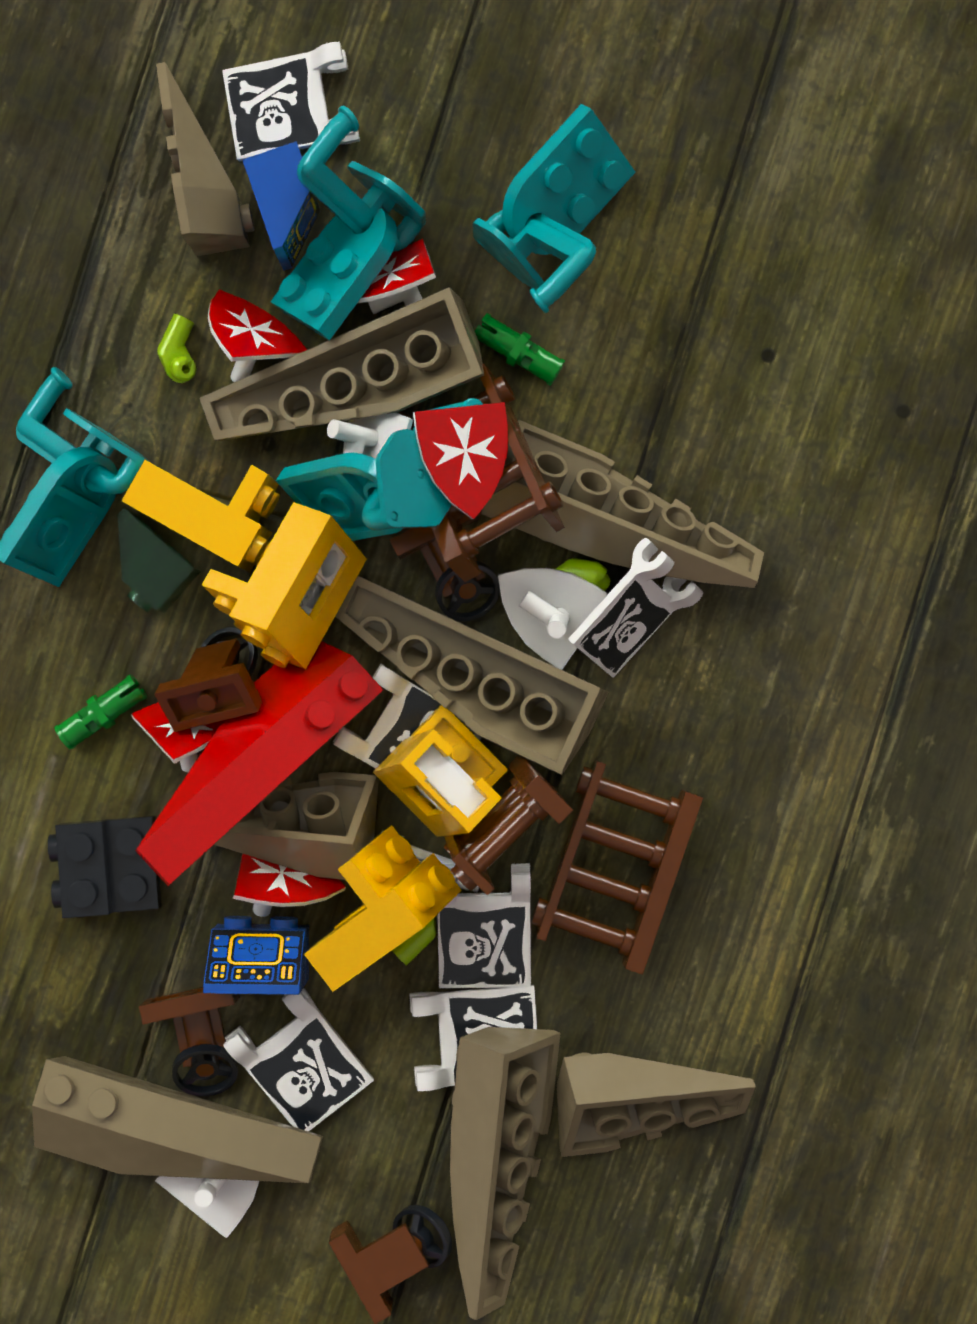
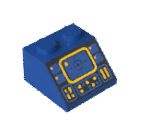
M297 141L243 159L270 242L283 271L293 267L320 212L316 196L299 181L297 176L298 164L303 157Z
M249 916L224 917V924H217L211 929L203 993L299 995L309 980V960L304 955L309 950V925H298L297 917L270 918V924H252V917Z

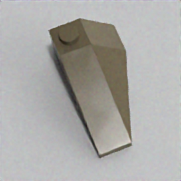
M165 62L157 63L162 111L167 127L172 128L173 135L167 136L166 141L176 172L171 174L181 235L196 257L250 247L247 232L255 231L250 204H242Z
M327 772L318 774L317 781L292 784L291 778H287L214 845L316 877L345 880L338 871V868L374 839L378 777L367 774Z
M578 1053L570 1057H564L557 1080L561 1156L609 1152L621 1148L619 1140L646 1133L647 1140L662 1137L661 1131L681 1122H684L688 1127L694 1128L744 1114L756 1088L754 1080L612 1053Z

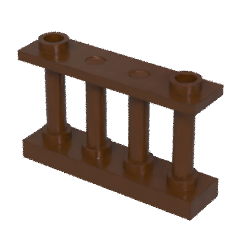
M483 364L484 376L480 378L486 390L472 398L479 399L483 404L505 402L508 442L516 458L515 461L504 466L502 477L493 494L524 478L532 497L470 531L467 528L463 529L459 520L465 514L451 505L441 523L431 527L445 563L464 582L481 574L474 557L480 553L479 547L541 514L556 532L565 528L557 511L563 507L562 500L550 481L544 482L510 405L511 402L516 400V397L505 377L501 375L495 378L485 364ZM405 410L398 412L401 415L411 418ZM414 420L411 426V430L414 428Z
M518 755L508 765V768L514 775L509 781L512 785L501 795L502 799L472 831L461 836L459 834L444 836L446 844L443 847L456 864L451 869V872L470 891L478 886L488 896L495 889L487 869L538 818L543 821L550 815L560 824L573 811L557 790L521 755Z
M594 760L592 769L584 766L575 792L582 794V798L547 900L538 898L530 924L537 926L536 937L543 941H546L550 927L553 926L617 948L618 954L624 956L622 963L625 969L643 975L703 797L682 789L678 798L671 796L667 800L603 778L602 775L606 764ZM599 795L663 817L662 822L669 824L663 842L656 840L653 844L587 821L595 796ZM582 838L648 861V866L654 868L648 886L641 884L640 887H636L572 865L580 839ZM568 882L633 905V910L639 912L634 928L626 927L622 931L558 909L557 906L565 883Z

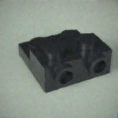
M155 816L68 822L55 825L56 834H50L48 837V855L51 862H58L59 880L52 882L51 897L54 908H62V918L109 915L112 912L149 910L162 907L160 878L135 851L155 822Z

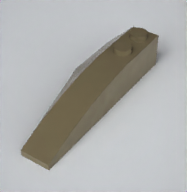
M448 287L199 399L214 440L224 441L329 424L333 419L347 421L397 413L484 376L479 341L463 299Z
M518 420L544 482L550 481L562 500L563 507L557 511L565 528L556 532L546 519L539 514L517 526L516 529L562 548L627 568L632 566L635 547L641 540L647 538L658 548V551L652 555L649 562L655 560L661 551L675 562L672 569L664 576L702 583L755 588L760 575L764 556L763 551L715 522H710L707 525L699 522L690 511L691 508L679 500L675 499L672 504L666 502L650 492L652 484L638 475L632 481L612 469L615 462L605 455ZM508 444L505 466L516 460L510 444ZM522 478L493 494L492 498L482 509L481 514L494 518L532 497L525 479Z
M357 576L335 616L372 648L396 665L408 678L414 680L432 695L443 707L462 720L477 735L563 775L589 736L609 693L600 687L360 576Z
M487 1027L460 1037L456 1053L455 1090L452 1095L450 1180L459 1268L468 1314L474 1320L484 1317L505 1305L519 1250V1245L512 1241L514 1234L520 1229L522 1223L526 1222L530 1203L524 1201L523 1197L528 1177H537L541 1159L535 1157L534 1153L539 1133L542 1135L548 1134L551 1122L561 1034L555 1030Z
M66 1056L46 1059L32 1104L34 1147L126 1175L310 1183L323 1139L322 1135Z

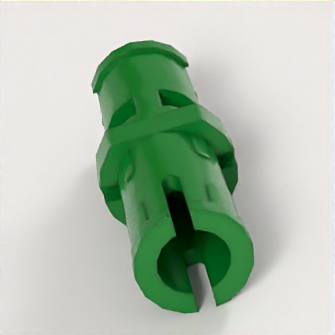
M486 313L481 320L483 322L482 325H478L475 330L478 341L507 358L506 363L510 366L515 367L517 364L551 386L561 371L565 360L556 357L532 342V336L525 331L519 334L493 318L491 314Z
M129 674L123 681L100 697L93 695L88 698L85 707L60 725H56L54 729L63 744L69 750L74 749L76 745L101 728L110 729L116 724L114 719L148 698L143 688H136L125 696L126 693L140 685L137 679L132 674Z

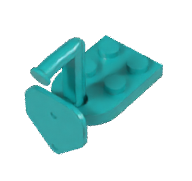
M580 104L514 177L505 194L503 209L495 213L487 221L477 218L472 223L473 237L518 280L532 288L530 289L531 296L544 313H548L549 307L568 290L588 268L595 257V245L590 239L580 233L635 174V170L594 111ZM505 231H507L508 235L510 236L509 238L504 234ZM531 252L540 255L552 254L564 262L544 282L526 258Z
M346 106L338 108V114L324 127L300 160L297 168L299 181L336 216L326 225L320 235L309 244L306 254L292 273L282 281L278 292L270 301L280 311L329 341L385 266L392 252H398L406 248L426 224V212L400 186L386 176L351 161L347 169L368 189V192L361 199L325 165L341 141L351 131L357 132L359 130L357 118ZM392 209L404 217L398 227L393 218L388 214Z
M53 367L51 368V374L40 386L16 426L17 438L52 464L46 469L37 485L31 490L10 527L4 532L0 541V561L60 587L107 514L116 494H122L128 490L144 460L147 459L109 432L68 408L65 409L63 415L89 432L80 447L77 448L45 426L42 422L56 400L65 389L69 390L73 387L71 380L59 368ZM114 449L127 456L118 472L115 464L106 457H110Z
M470 398L464 402L430 410L482 405L483 403L479 399ZM415 426L412 430L402 429L392 433L376 459L360 453L339 454L284 467L275 480L295 503L331 515L352 541L397 533L403 528L437 526L441 523L452 505L434 485L422 462L415 434Z

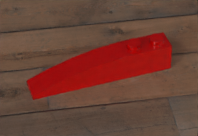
M321 641L306 670L290 663L287 664L286 668L274 664L254 682L263 701L259 711L226 719L222 722L135 850L167 886L175 881L383 691L382 687L352 655Z

